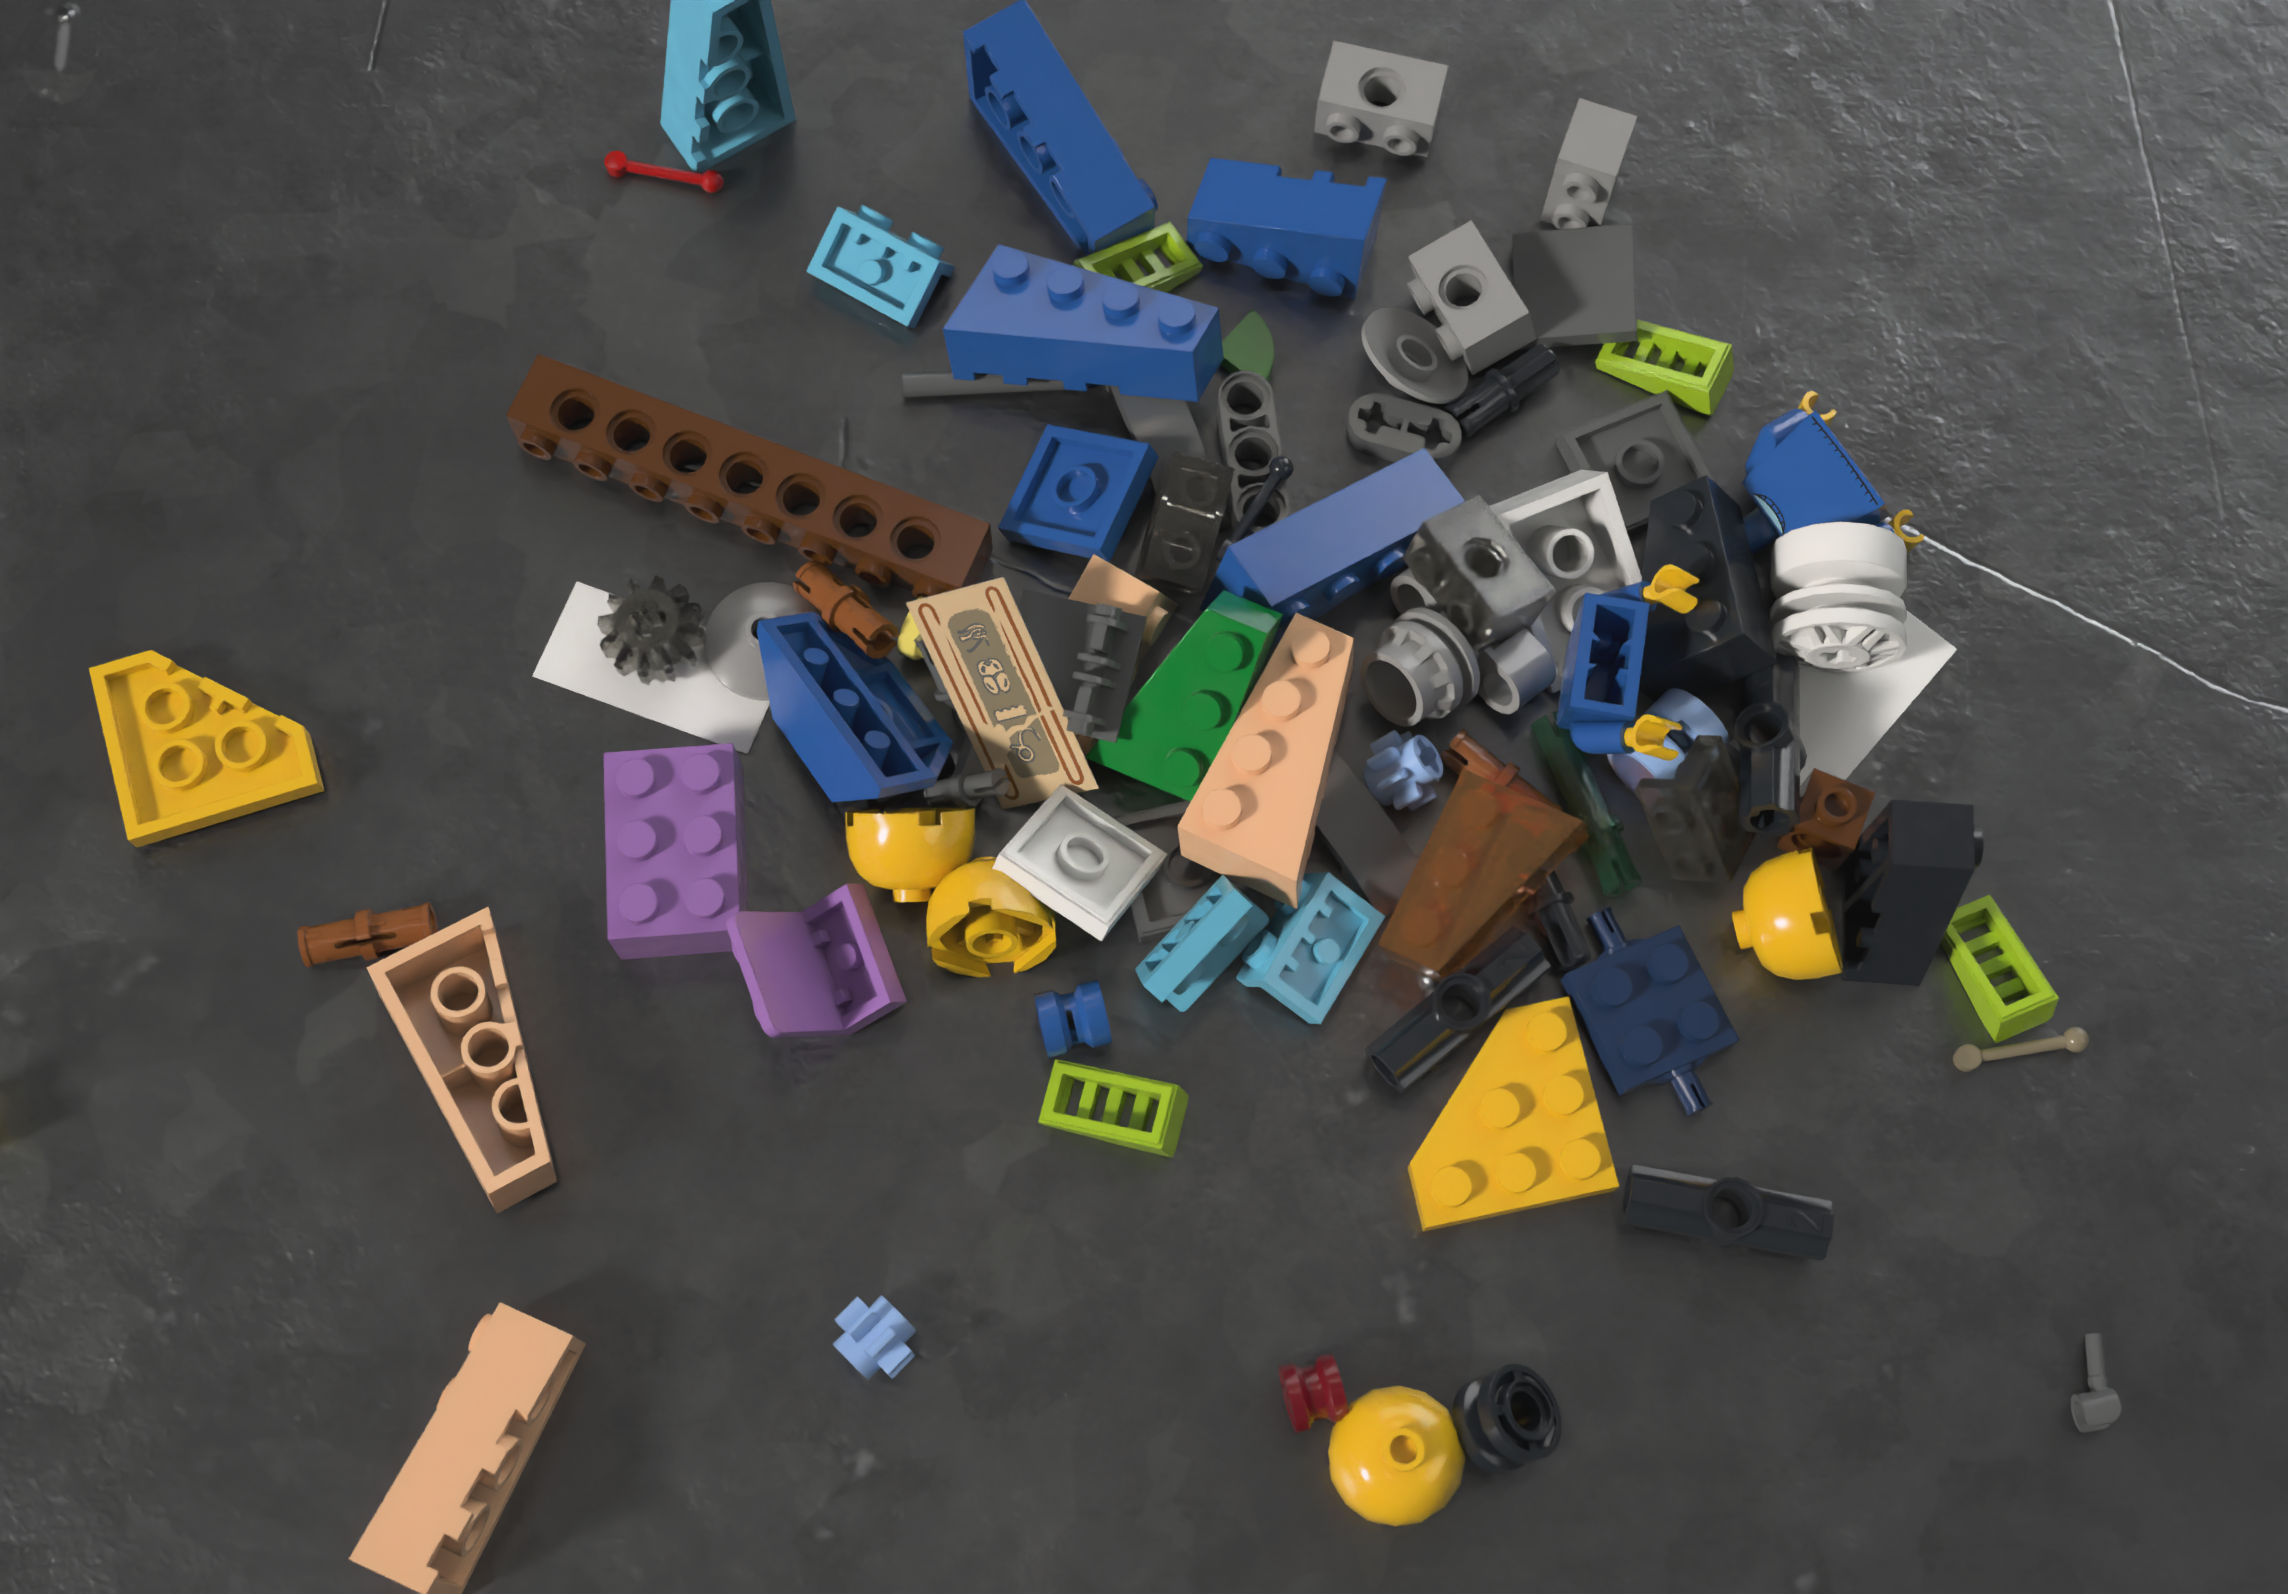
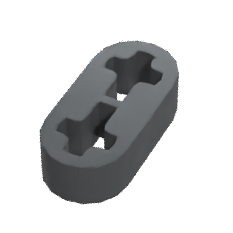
M1380 393L1362 395L1354 401L1349 410L1346 428L1350 444L1356 450L1366 455L1397 462L1425 448L1441 470L1447 468L1455 460L1462 434L1458 421L1451 414L1440 409ZM1371 415L1383 417L1382 426L1378 429L1377 434L1366 431V422L1370 420ZM1429 431L1441 433V443L1438 444L1436 450H1429L1424 447L1425 438L1429 435Z

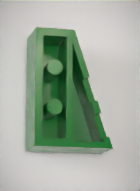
M1223 590L1126 706L1117 743L1099 739L1085 758L1191 802L1259 680L1283 614Z

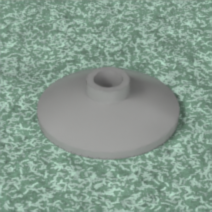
M1381 308L1372 312L1362 326V342L1372 363L1392 386L1417 399L1430 403H1450L1461 396L1468 384L1466 364L1462 357L1454 361L1449 358L1435 332L1436 326L1414 313L1398 308Z
M760 582L735 590L716 606L706 625L704 649L713 674L726 688L735 694L753 700L768 701L769 696L759 641L753 636L759 620L808 612H816L822 616V613L811 602L800 596L794 590V587L783 583Z

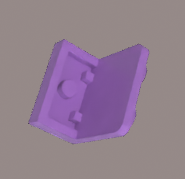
M847 883L802 912L739 911L726 921V928L732 942V951L740 964L753 1001L755 1016L764 1032L771 1038L852 1035L907 1002L864 884Z

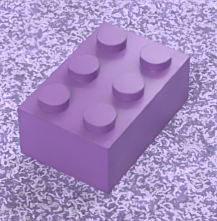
M733 743L603 753L607 936L609 943L621 960L732 951V942L726 928V921L739 911H749L743 766Z

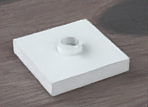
M1060 784L998 854L992 869L1002 871L1026 888L1032 896L1102 941L1160 869L1167 853Z

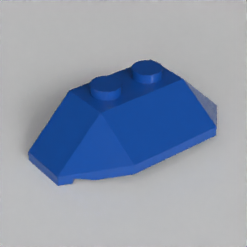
M816 612L759 620L757 636L772 718L831 802L882 798L934 787L951 751L953 742L891 660L886 657L878 659L869 657L847 634L842 632L835 633L829 628L828 624L822 619V616Z

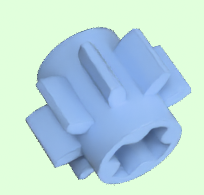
M1393 730L1370 744L1375 756L1367 760L1363 774L1369 791L1379 803L1385 806L1394 804L1397 810L1407 806L1413 811L1437 797L1431 785L1440 781L1439 778L1443 775V763L1438 751L1426 737L1422 735L1412 737L1409 731L1400 736L1396 730Z
M882 1295L870 1307L857 1296L834 1319L845 1332L832 1345L868 1381L880 1368L893 1379L915 1357L905 1343L917 1330Z

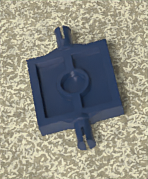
M1611 907L1603 909L1602 912L1598 911L1592 914L1586 921L1590 924L1603 953L1596 961L1566 973L1561 982L1619 1096L1647 1084H1666L1671 1082L1687 1112V1117L1709 1108L1713 1103L1705 1092L1695 1069L1706 1058L1733 1047L1740 1039L1680 925L1648 939H1632L1627 941L1612 913Z

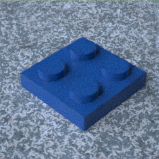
M1047 424L998 529L1008 541L1092 558L1093 554L1103 560L1110 562L1159 456L1149 443Z

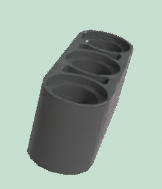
M1253 371L1232 373L1223 380L1218 393L1216 428L1231 534L1271 474L1269 471L1270 462L1275 457L1282 456L1273 391L1270 383L1262 375ZM1243 403L1254 406L1257 411L1244 415L1233 411L1231 407ZM1247 458H1255L1262 461L1266 466L1263 469L1253 471L1241 467L1239 462ZM1286 480L1279 482L1260 514L1271 517L1275 521L1274 523L1289 516L1290 504ZM1252 525L1244 538L1266 527Z

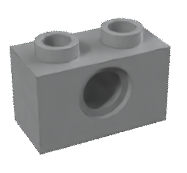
M1333 41L1318 97L1314 132L1328 135L1331 139L1338 142L1351 143L1356 141L1383 147L1397 155L1415 154L1428 157L1442 101L1448 65ZM1371 102H1383L1389 106H1375Z
M1579 98L1556 162L1541 221L1553 224L1557 229L1601 226L1637 116Z
M1472 220L1408 256L1415 277L1414 280L1407 283L1413 299L1423 315L1432 310L1442 324V326L1435 329V332L1445 352L1452 361L1462 357L1472 375L1536 340L1530 312ZM1474 295L1479 297L1476 302L1469 306H1455L1456 302L1465 296Z

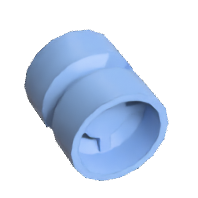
M1678 688L1668 689L1644 714L1654 715L1682 725V730H1670L1664 739L1663 747L1678 751V756L1675 759L1667 761L1636 751L1632 754H1607L1609 763L1620 780L1638 797L1658 808H1668L1691 785L1694 780L1692 771H1704L1730 743L1724 725L1714 712L1700 699Z

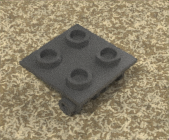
M1023 589L1018 609L1064 709L1063 716L1068 718L1066 731L1117 743L1147 617L1124 612L1121 608L1097 603V605Z

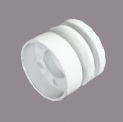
M1832 522L1794 529L1776 539L1771 549L1770 583L1772 592L1777 598L1770 609V620L1774 626L1770 633L1776 652L1785 656H1794L1799 669L1826 673L1861 672L1886 666L1901 658L1907 649V633L1904 627V623L1907 620V610L1904 601L1899 598L1907 587L1906 547L1901 537L1888 529L1870 524Z

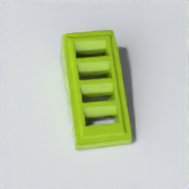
M1171 222L1085 256L1073 263V266L1117 278L1114 273L1118 272L1124 281L1162 292H1168L1199 274L1203 267ZM1159 248L1172 266L1165 268L1153 250ZM1139 260L1149 275L1145 277L1134 261Z
M1638 319L1637 341L1641 344L1633 359L1624 357L1631 341L1604 343L1595 361L1597 369L1654 394L1667 390L1674 403L1711 416L1714 414L1734 371L1732 344ZM1655 349L1662 352L1656 365L1649 364ZM1677 360L1685 362L1681 372L1673 370ZM1700 370L1705 371L1702 378L1697 377Z
M1989 894L1957 908L1940 943L1979 1018L1994 1042L1999 1043L2049 1021L2054 1014L2059 997L1991 895ZM1986 924L1990 931L1989 933L1964 943L1960 934ZM1999 948L2001 955L1980 964L1975 960V957ZM2011 971L2014 979L1996 987L1992 986L1989 980ZM2024 996L2023 999L2016 1001L2012 1004H2009L2007 1006H2005L2004 1004L2018 997Z
M1055 1059L1038 1122L1044 1126L1113 1144L1173 1157L1176 1152L1189 1096L1176 1084ZM1075 1080L1085 1082L1077 1115H1067ZM1101 1087L1110 1090L1102 1121L1099 1122L1093 1120ZM1127 1094L1135 1095L1136 1099L1127 1128L1119 1126ZM1158 1101L1159 1106L1152 1133L1146 1132L1153 1102Z

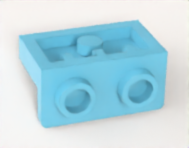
M863 204L858 213L837 207L806 272L901 324L915 329L940 276L951 277L955 269L954 265L940 258L944 247L913 231L907 241L889 231L894 220Z
M1329 872L1304 874L1297 909L1278 900L1275 901V907L1278 910L1267 928L1261 930L1246 946L1242 955V960L1245 963L1236 977L1246 987H1261L1309 1024L1322 1023L1386 917Z
M1222 875L1135 968V971L1142 985L1158 1000L1163 1002L1167 999L1179 1011L1184 1012L1268 924L1269 917L1225 875Z

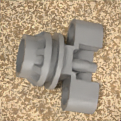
M1444 550L1431 552L1392 580L1390 586L1391 598L1401 615L1378 636L1375 650L1367 655L1361 663V683L1369 701L1383 717L1399 726H1413L1423 718L1431 720L1444 718L1454 709H1459L1469 703L1477 693L1494 710L1503 714H1512L1549 687L1556 678V667L1551 655L1525 627L1499 645L1488 634L1497 625L1495 615L1492 612L1483 611L1478 616H1471L1458 603L1466 597L1470 586L1475 583L1477 578L1454 555Z

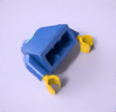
M1814 391L1807 392L1798 408L1791 409L1760 429L1745 464L1746 477L1742 481L1746 493L1757 507L1743 518L1752 556L1791 530L1820 523H1864L1888 529L1903 539L1906 554L1924 540L1923 534L1917 537H1909L1900 529L1901 526L1914 517L1910 510L1898 512L1887 523L1881 522L1889 516L1885 502L1829 428L1837 411L1831 409L1827 414H1818L1816 410L1814 412L1811 410L1819 398V394Z
M1669 564L1659 569L1651 584L1647 581H1640L1600 595L1585 592L1567 645L1557 714V726L1570 730L1573 743L1581 751L1589 754H1632L1636 751L1667 761H1671L1678 756V751L1663 746L1667 733L1673 729L1682 730L1681 724L1649 714L1641 716L1636 724L1633 720L1636 715L1648 613L1654 611L1659 602L1682 614L1690 612L1697 605L1698 599L1685 591L1691 585L1697 584L1699 578L1679 567Z

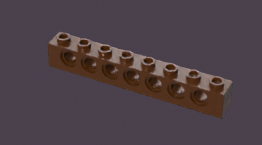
M540 354L535 358L506 414L518 440V445L535 457L550 460L554 455L572 462L577 470L593 479L606 481L608 476L629 484V487L635 493L648 500L662 502L664 498L685 505L688 512L703 521L718 523L720 519L740 526L746 535L756 541L769 545L775 544L776 540L798 548L799 553L810 561L819 560L826 566H831L833 562L855 570L856 575L869 584L882 588H887L889 584H893L911 591L916 599L920 596L926 598L977 584L993 549L990 523ZM579 419H593L587 427L581 430L569 429ZM634 440H649L646 446L640 450H624L626 445ZM701 460L705 462L695 472L684 473L679 471L682 465L688 461ZM747 481L762 483L756 491L749 494L734 492L740 484ZM802 502H813L818 505L808 515L798 516L790 513L796 505ZM859 523H868L875 526V529L864 537H852L846 534L852 526ZM917 544L927 545L932 548V551L921 559H910L903 555L907 548Z

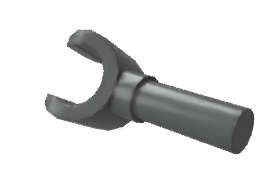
M2099 1333L2085 1335L2088 1369L2087 1381L2090 1392L2075 1394L2071 1397L2070 1405L2073 1420L2077 1429L2083 1433L2108 1428L2111 1423L2117 1420L2122 1411L2119 1396L2114 1389L2108 1386V1378L2105 1372L2102 1334Z

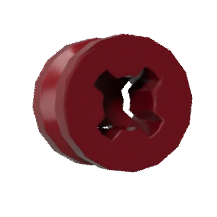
M1332 1353L1318 1356L1313 1365L1300 1368L1293 1363L1278 1367L1285 1404L1296 1434L1309 1431L1312 1424L1316 1421L1329 1419L1336 1424L1349 1414L1343 1383Z

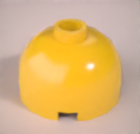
M923 807L900 808V810H887L884 813H881V809L845 812L846 841L850 860L857 873L869 884L880 888L892 889L893 902L929 901L931 888H936L942 878L965 863H969L973 855L975 840V809Z
M1813 848L1785 853L1765 861L1750 874L1743 887L1744 909L1732 912L1733 924L1741 950L1753 947L1763 967L1776 976L1793 980L1816 979L1843 973V962L1831 909H1828L1823 891L1825 885Z
M979 857L948 873L936 886L928 901L926 933L928 947L931 946L932 959L938 966L955 974L989 977L991 974L986 964L1015 961L1014 973L1026 971L1045 961L1056 948L1055 911L1032 896L1026 888L1004 872L992 869L997 857Z
M1399 1385L1372 1389L1348 1405L1349 1414L1333 1426L1328 1450L1331 1481L1345 1504L1367 1521L1391 1526L1418 1524L1445 1508L1461 1484L1466 1460L1465 1451L1459 1443L1457 1432L1453 1425V1418L1447 1408L1423 1391Z

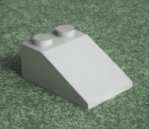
M1579 470L1471 513L1490 573L1518 630L1520 631L1525 627L1546 648L1554 661L1556 678L1547 687L1551 693L1561 690L1567 645L1585 592L1600 595L1642 580L1608 472Z

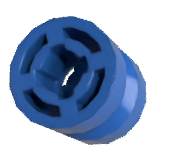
M1098 980L1078 984L1074 992L1062 995L1054 990L1034 994L1048 1058L1068 1054L1072 1046L1083 1043L1092 1048L1112 1044L1108 1017ZM1066 1011L1071 1012L1074 1028L1069 1029Z

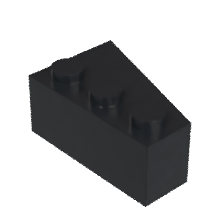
M1708 475L1651 500L1641 581H1647L1651 584L1659 569L1664 565H1674L1699 578L1697 584L1691 585L1685 591L1696 597L1698 601L1697 605L1685 614L1679 613L1661 602L1657 603L1654 611L1648 613L1639 691L1653 702H1656L1671 688L1687 691L1697 697L1778 663L1740 505Z
M1892 799L1860 835L1855 850L1841 864L1843 981L1920 986L1975 868H1978L1982 861L1984 838L1981 828H1974L1973 805Z

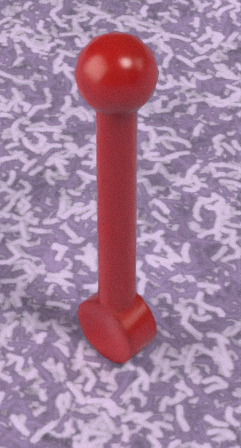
M612 151L604 159L608 173L614 177L624 176L627 172L701 185L709 193L720 191L724 184L723 176L716 170H708L702 174L628 160L627 156L621 151Z

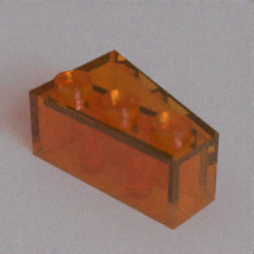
M1463 769L1378 945L1388 958L1439 982L1448 975L1456 973L1503 927L1502 923L1529 895L1532 897L1546 882V877L1572 851L1575 852L1588 839L1584 822Z

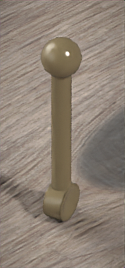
M2071 1027L2062 1036L1985 1049H1978L1972 1044H1965L1954 1052L1953 1062L1959 1070L1970 1072L1975 1070L1981 1062L2063 1048L2071 1052H2081L2087 1048L2089 1036L2083 1029Z

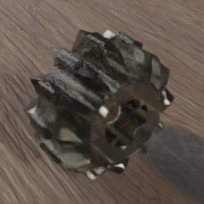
M655 575L648 590H642L637 581L630 579L627 585L630 595L627 598H623L618 595L609 594L607 603L613 613L598 616L597 625L601 633L606 635L600 642V648L606 658H616L614 666L617 672L624 677L637 670L641 683L649 686L655 677L656 671L662 670L667 680L675 682L677 671L674 665L681 662L684 665L695 667L697 657L691 647L706 644L707 635L705 630L698 625L704 619L700 604L695 602L688 603L690 595L687 589L680 583L667 591L664 579ZM656 624H661L662 627H661V626L654 627V625H656ZM642 634H651V636L643 637Z

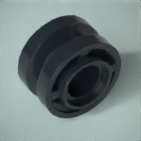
M1508 1364L1490 1372L1488 1375L1474 1379L1464 1384L1454 1399L1452 1410L1453 1425L1457 1432L1459 1443L1467 1456L1478 1467L1489 1473L1505 1474L1525 1464L1533 1463L1549 1456L1558 1446L1562 1422L1556 1398L1544 1379L1524 1365Z

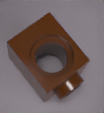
M1814 768L1800 786V823L1794 825L1789 830L1788 835L1779 837L1776 848L1786 852L1813 848L1818 864L1836 871L1855 850L1876 792Z

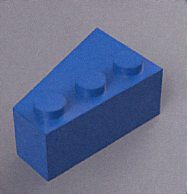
M1210 158L1187 219L1186 243L1190 249L1195 250L1199 255L1211 261L1223 262L1228 260L1251 267L1255 272L1266 278H1286L1309 285L1314 291L1325 296L1336 297L1342 295L1351 299L1356 298L1376 242L1387 178L1369 176L1365 186L1333 183L1335 180L1334 173L1315 170L1312 180L1281 177L1282 170L1277 165Z

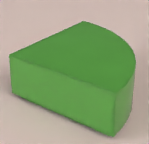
M1252 309L1222 341L1224 359L1220 365L1230 373L1253 371L1262 375L1269 382L1274 361L1273 338L1265 321Z

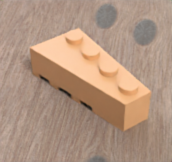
M1295 613L1177 826L1181 856L1297 909L1305 868L1315 835V826L1321 800L1324 797L1334 745H1336L1353 674V637Z
M489 906L367 967L379 996L496 1213L498 1214L557 1182L498 935Z
M501 1302L493 1315L486 1314L473 1332L469 1343V1356L457 1376L444 1389L436 1412L349 1560L421 1594H462L586 1343L571 1334Z

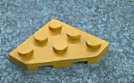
M152 650L89 668L127 838L136 848L324 791L311 735L303 725L283 715L278 716L252 703L249 698L207 677L202 678Z
M1569 996L1510 1008L1504 1011L1407 1168L1423 1232L1615 1191L1619 1187Z

